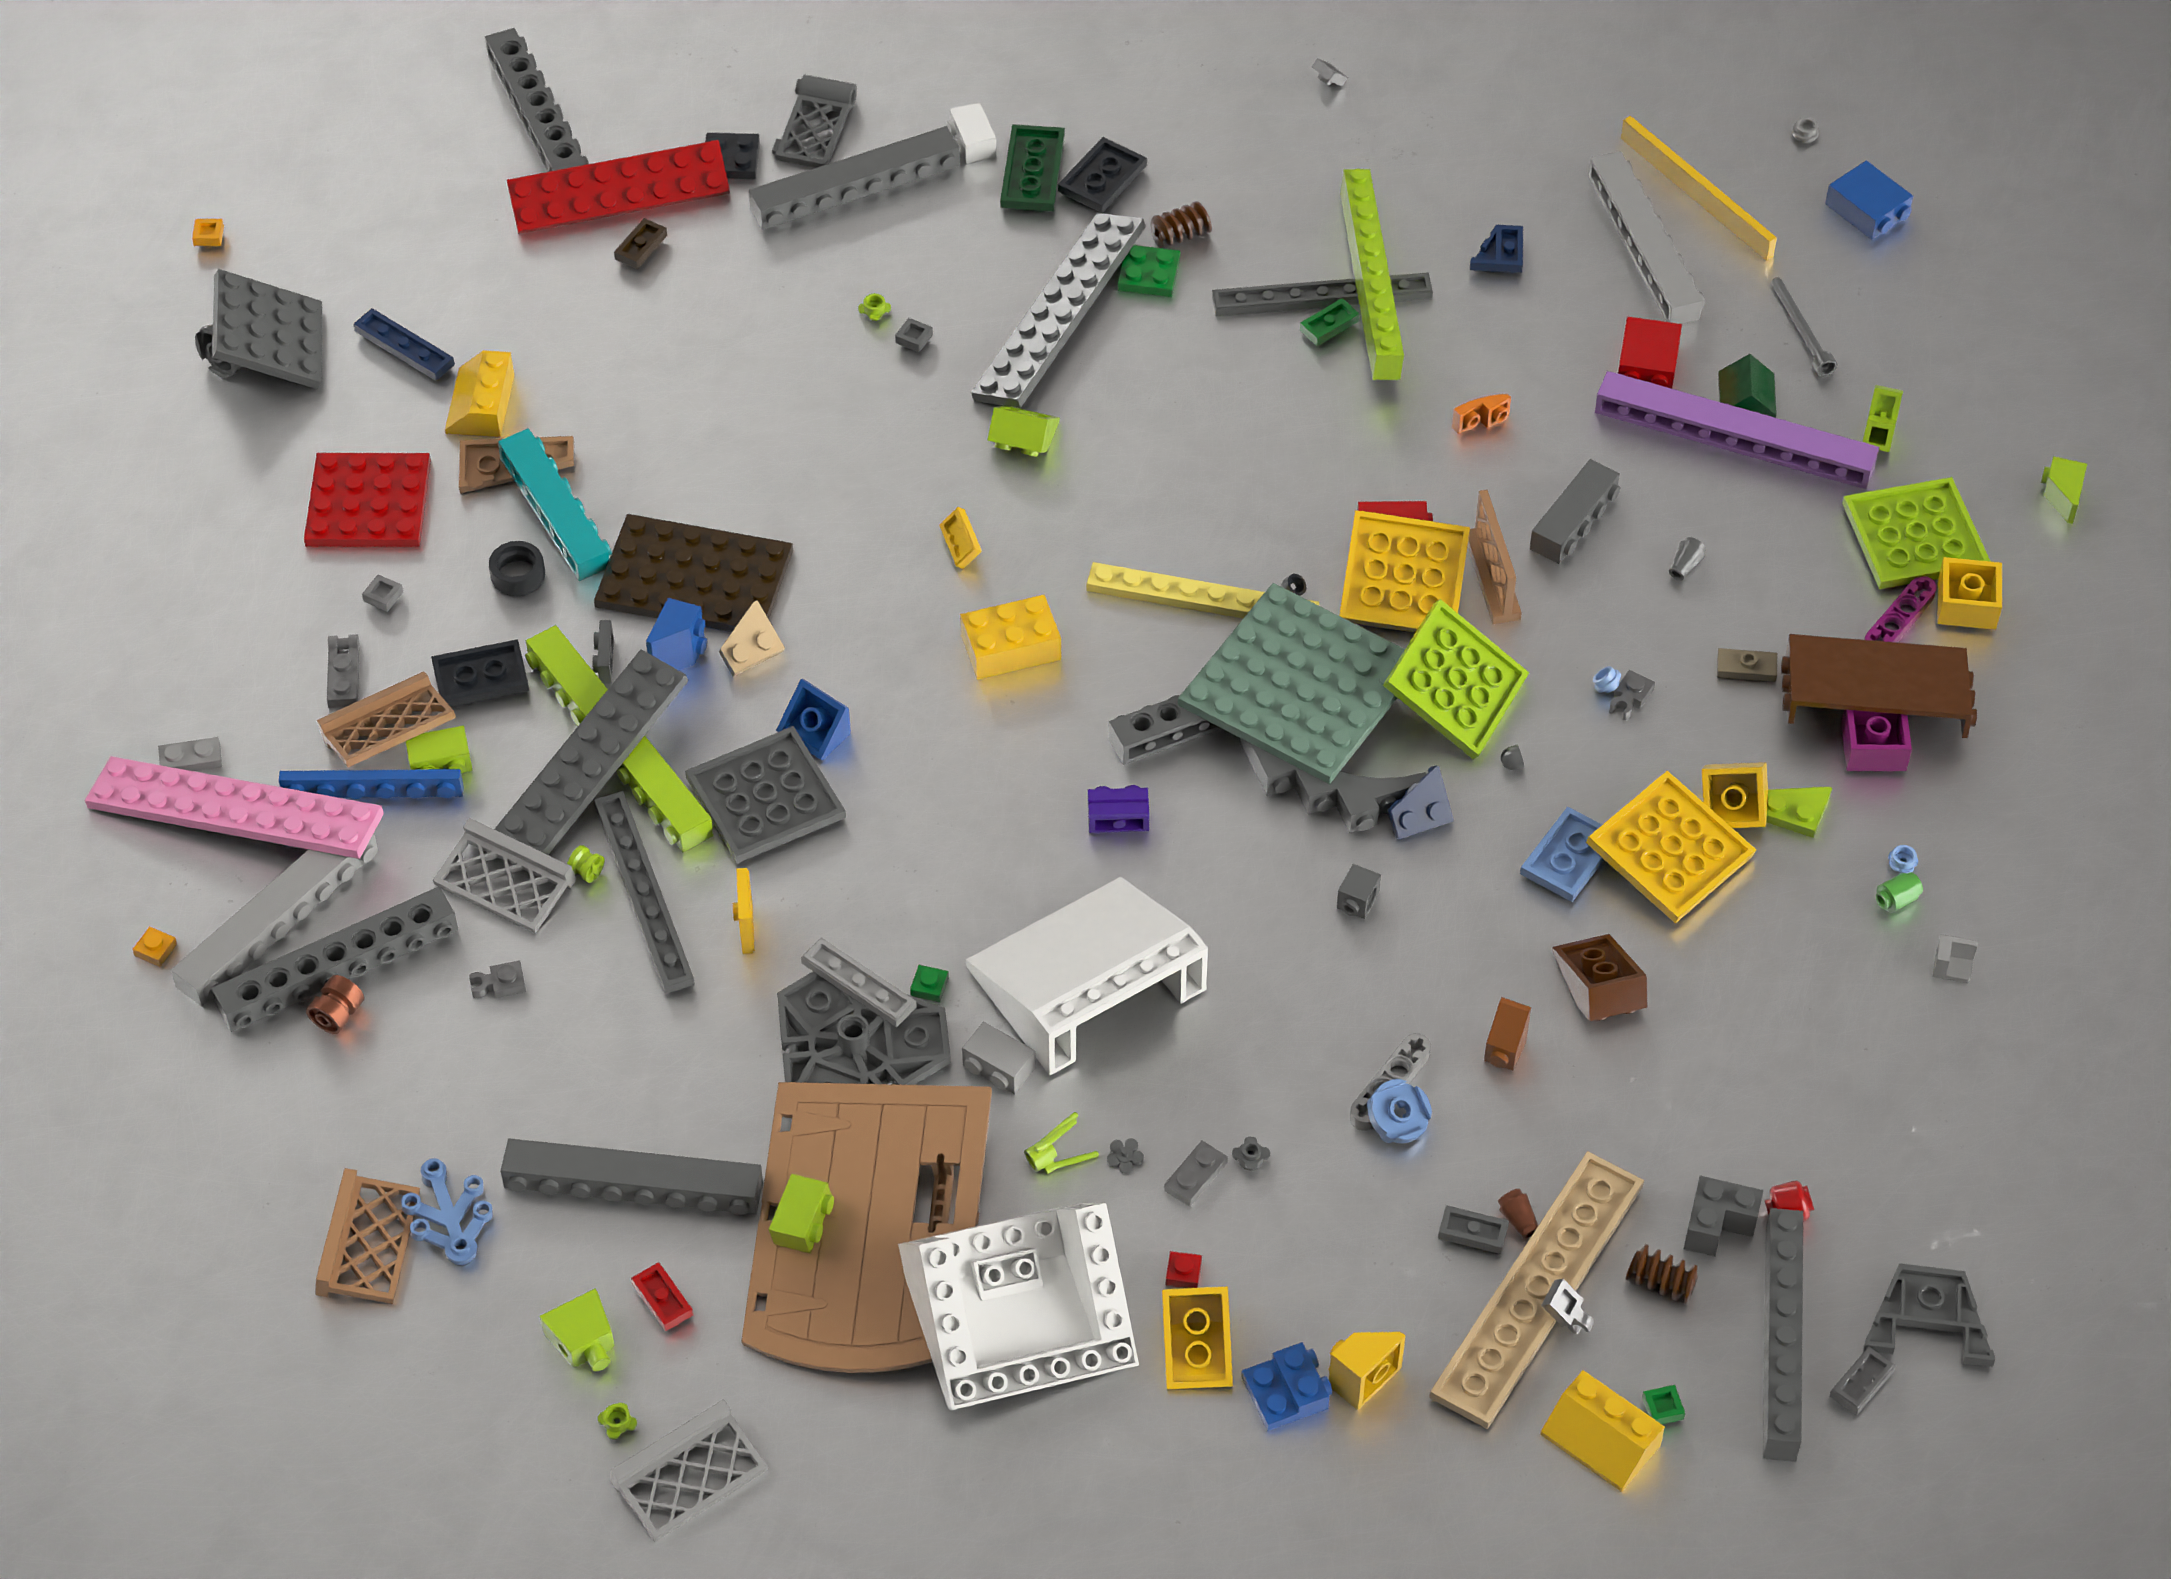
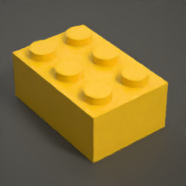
M1045 594L960 614L961 637L977 680L1061 660V636Z

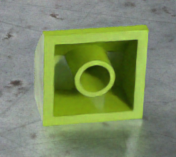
M1012 406L994 407L987 441L995 442L994 447L999 449L1011 450L1012 446L1022 448V454L1038 457L1039 452L1048 451L1060 417Z

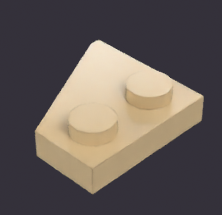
M755 601L720 648L719 654L734 677L783 652L785 647L759 602Z

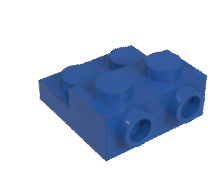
M1303 1342L1273 1352L1271 1360L1241 1371L1242 1380L1267 1431L1329 1408V1397L1333 1393L1331 1384L1326 1376H1319L1316 1370L1319 1367L1316 1353L1313 1349L1306 1350Z

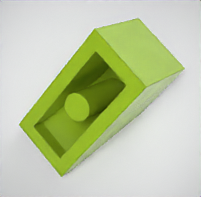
M2053 456L2051 466L2044 467L2041 483L2046 484L2044 497L2067 523L2073 524L2087 464Z

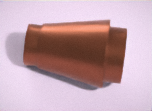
M1514 1189L1503 1195L1498 1200L1500 1205L1499 1211L1509 1220L1523 1239L1531 1237L1537 1229L1538 1223L1527 1194H1523L1520 1189Z

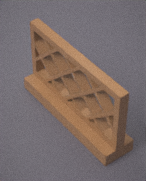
M1480 490L1475 528L1470 529L1467 547L1492 624L1521 620L1522 612L1515 594L1516 574L1488 490Z
M423 671L317 720L325 745L329 749L332 748L349 768L455 719L456 716L454 710L431 685L428 675ZM413 711L422 712L421 715H411ZM432 712H442L435 716H430ZM386 724H396L394 728H384ZM405 724H415L409 728H403ZM359 736H369L367 740H357ZM378 737H388L381 741H376ZM351 749H361L360 751L348 755Z
M344 1168L316 1277L315 1295L328 1297L329 1292L393 1304L410 1236V1225L415 1215H407L405 1220L403 1210H398L390 1199L399 1194L416 1193L420 1195L419 1187L357 1176V1170ZM361 1188L376 1190L380 1197L366 1204L360 1196ZM385 1202L393 1214L379 1221L371 1210ZM410 1202L407 1206H414L416 1203ZM357 1203H358L361 1208H359V1209L356 1210ZM366 1214L373 1225L359 1232L353 1224V1220ZM397 1219L404 1230L391 1238L384 1229V1226ZM378 1230L385 1239V1242L372 1249L364 1237ZM358 1241L366 1253L352 1260L346 1252V1247ZM391 1247L397 1259L384 1266L377 1254ZM371 1258L378 1267V1270L365 1277L357 1265ZM350 1269L359 1279V1281L352 1285L337 1283L339 1275ZM394 1269L393 1275H391L389 1271ZM384 1275L390 1283L389 1291L374 1290L370 1282Z

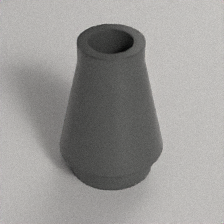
M1687 537L1681 541L1672 566L1669 569V574L1676 580H1684L1685 576L1705 558V545L1693 537Z

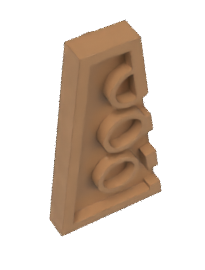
M573 436L539 437L545 447V454L548 458L552 457L558 470L574 466ZM502 439L460 440V494L514 481L500 459L498 441Z

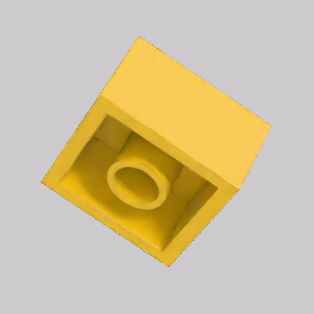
M1943 557L1938 576L1937 624L1996 630L2002 610V563Z

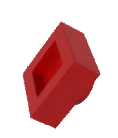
M1170 1251L1165 1286L1198 1288L1202 1255Z

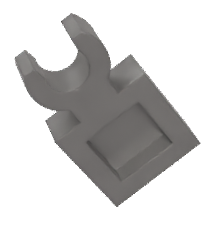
M1629 670L1615 689V698L1610 702L1609 713L1612 714L1617 708H1623V719H1629L1633 706L1639 709L1643 706L1654 690L1655 682Z
M520 960L489 966L491 974L485 975L482 972L469 974L471 985L481 984L478 987L471 988L473 998H482L491 991H494L495 998L526 992Z

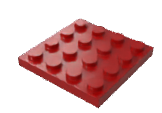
M317 453L304 533L305 547H420L431 464L430 453Z

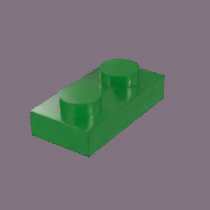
M1341 298L1300 322L1299 330L1316 346H1319L1359 322L1360 313Z

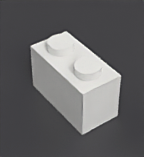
M981 102L950 109V120L947 121V127L955 137L965 163L968 164L997 157L996 136Z

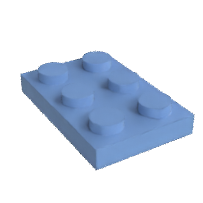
M1567 807L1521 866L1520 874L1573 902L1604 861L1586 843L1588 837L1602 824Z

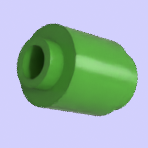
M1912 872L1908 874L1901 873L1877 886L1876 901L1882 909L1893 913L1919 898V895L1923 893L1922 883L1918 876Z

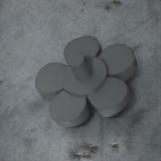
M1129 1138L1124 1146L1122 1141L1114 1140L1110 1144V1150L1113 1153L1107 1157L1109 1166L1117 1167L1119 1165L1122 1173H1131L1133 1171L1132 1163L1140 1165L1144 1159L1143 1153L1136 1151L1138 1149V1142L1133 1138Z

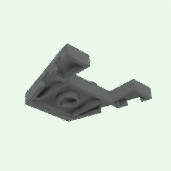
M1899 1263L1871 1330L1867 1335L1863 1351L1869 1346L1878 1353L1893 1355L1896 1325L1963 1333V1364L1993 1367L1995 1362V1355L1993 1350H1990L1985 1326L1980 1322L1977 1313L1978 1307L1965 1271Z

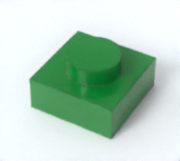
M918 965L910 988V995L940 1003L949 979V972Z
M1675 1385L1643 1391L1642 1399L1646 1411L1657 1422L1666 1424L1684 1420L1685 1411Z

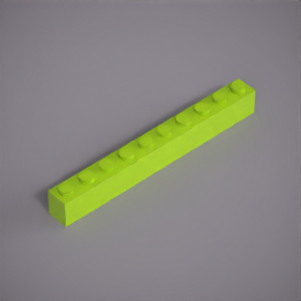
M1343 169L1340 197L1372 380H1400L1404 352L1370 169Z
M554 625L525 640L528 652L525 654V658L532 669L536 668L540 672L544 685L547 688L551 687L555 691L559 704L563 708L567 706L574 723L579 726L608 689L557 625ZM644 736L616 772L620 781L632 788L636 801L640 805L644 804L647 807L648 814L654 824H660L663 827L664 834L669 843L672 845L676 844L683 853L713 837L712 820L647 737Z

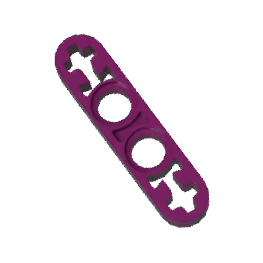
M1926 576L1914 578L1866 633L1864 640L1879 641L1881 636L1883 638L1882 641L1898 643L1933 602L1937 590L1936 583ZM1923 589H1925V590L1920 594L1919 598H1917V597H1916L1917 591H1922ZM1910 605L1915 611L1905 612L1901 610L1900 606ZM1893 622L1899 626V629L1889 630L1884 624Z

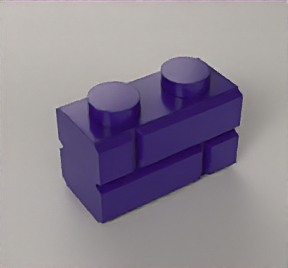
M1129 785L1125 788L1110 789L1107 786L1088 789L1089 833L1149 831L1148 788Z

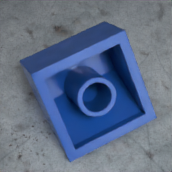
M668 598L646 640L647 653L679 671L695 665L699 655L705 653L708 642L704 636L705 620L702 619L701 606Z

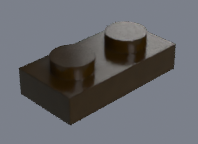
M644 218L614 251L615 260L638 269L666 238L667 228Z

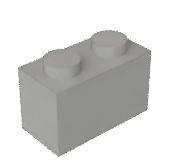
M984 1021L962 1047L963 1065L969 1072L975 1075L980 1074L990 1080L997 1088L1006 1089L1013 1094L1018 1091L1036 1068L1035 1050Z

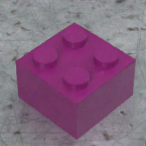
M1844 710L1841 730L1847 771H1907L1912 752L1907 715Z

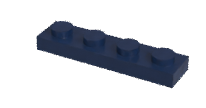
M373 308L353 324L356 333L435 381L455 365L454 357Z

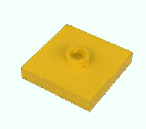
M736 868L738 902L733 903L734 921H739L742 953L753 954V951H755L754 923L749 870L747 868Z

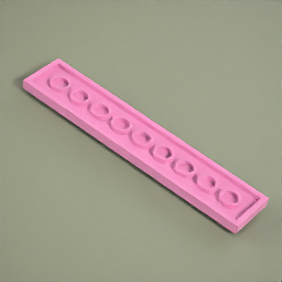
M112 756L84 800L89 809L358 859L363 854L384 814L381 805Z

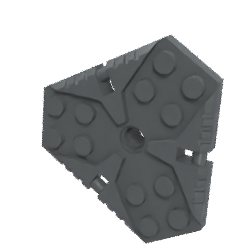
M813 971L777 993L782 1050L786 1052L782 1054L785 1082L882 1084L881 1082L887 1079L889 1082L887 1084L916 1085L917 1082L923 1081L927 1076H931L951 1063L945 1008L908 995L916 1000L917 1007L895 1027Z

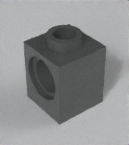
M1352 864L1338 890L1337 908L1348 915H1355L1365 919L1379 894L1381 874Z

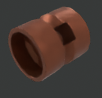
M333 975L321 989V997H315L308 1006L306 1014L320 1029L327 1033L338 1034L349 1021V1015L354 1014L364 1001V994L351 980L340 975Z

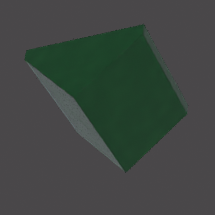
M1748 354L1718 371L1719 402L1776 418L1775 376L1759 360Z

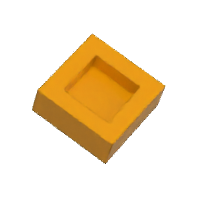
M195 219L192 235L194 246H221L224 230L223 219Z
M149 926L132 950L134 956L161 967L177 946V941L175 937Z

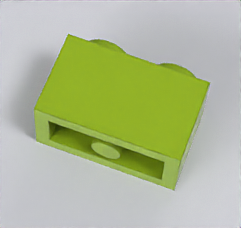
M464 725L425 732L406 741L411 770L460 769L461 774L473 771Z
M791 1173L769 1227V1232L775 1245L811 1253L814 1243H818L823 1233L822 1223L825 1215L831 1213L834 1205V1196H832L827 1182Z

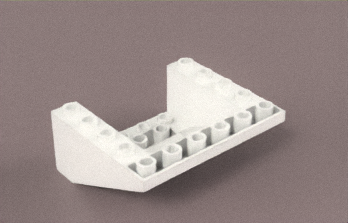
M1119 877L966 959V967L1023 1042L1035 1050L1036 1058L1046 1072L1052 1075L1076 1062V1026L1160 980L1163 981L1180 1004L1205 991L1208 947L1190 925L1128 881Z
M1082 1202L898 1244L905 1279L948 1409L954 1410L1139 1365L1106 1203Z

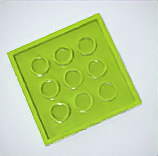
M1952 477L1843 497V507L1879 589L1907 585L1914 578L1922 576L1929 577L1932 580L1938 579L1943 557L1991 562Z
M1439 599L1431 607L1382 686L1474 760L1482 752L1529 672Z

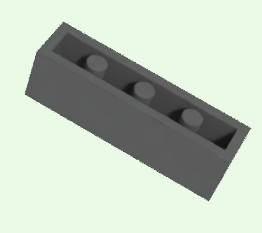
M1589 459L1534 527L1531 533L1529 549L1558 564L1566 555L1570 556L1575 550L1580 537L1584 538L1589 533L1592 522L1602 517L1608 502H1613L1617 498L1621 488L1618 485L1620 473Z

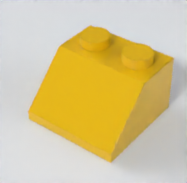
M1766 762L1705 765L1701 769L1703 802L1732 828L1766 827L1768 803Z
M1353 1332L1345 1341L1343 1339L1339 1340L1330 1351L1331 1360L1328 1371L1332 1390L1356 1410H1359L1402 1368L1405 1335L1402 1332Z

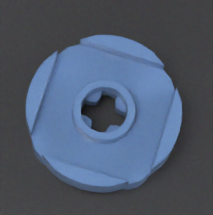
M1393 1079L1383 1083L1367 1101L1369 1120L1380 1138L1386 1143L1396 1142L1403 1144L1416 1140L1425 1132L1428 1121L1431 1119L1432 1109L1428 1097L1418 1086L1413 1087L1407 1084L1406 1080ZM1394 1104H1397L1398 1108L1406 1110L1403 1118L1398 1117L1394 1113Z

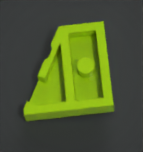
M1832 788L1768 789L1767 823L1814 838L1830 799Z

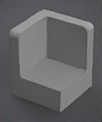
M1941 934L1936 949L1932 977L1969 983L1978 942Z

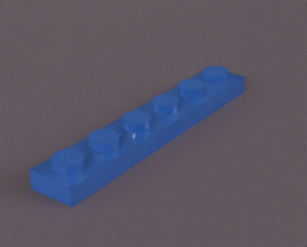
M460 769L280 771L278 779L279 785L282 788L337 798L463 797L464 791Z

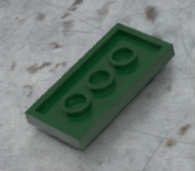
M1012 124L1000 208L1054 212L1065 128Z

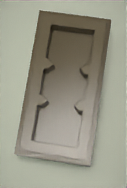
M1718 648L1717 677L1776 682L1777 653Z

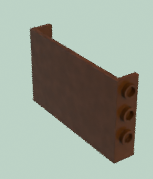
M1789 634L1786 656L1782 657L1781 674H1786L1782 678L1781 690L1784 692L1782 711H1787L1788 724H1794L1797 706L1960 719L1962 738H1968L1970 726L1975 727L1977 709H1972L1975 704V690H1970L1973 687L1974 673L1969 671L1967 648Z

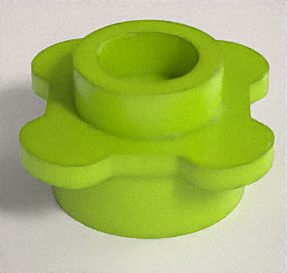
M876 293L867 295L863 300V304L858 306L859 313L866 314L871 321L880 320L884 313L891 310L890 303H885L884 297Z
M625 1403L612 1404L598 1415V1423L604 1425L607 1430V1437L610 1439H618L621 1433L627 1430H634L637 1426L636 1418L630 1416L628 1406ZM616 1419H620L619 1423H615L614 1421Z

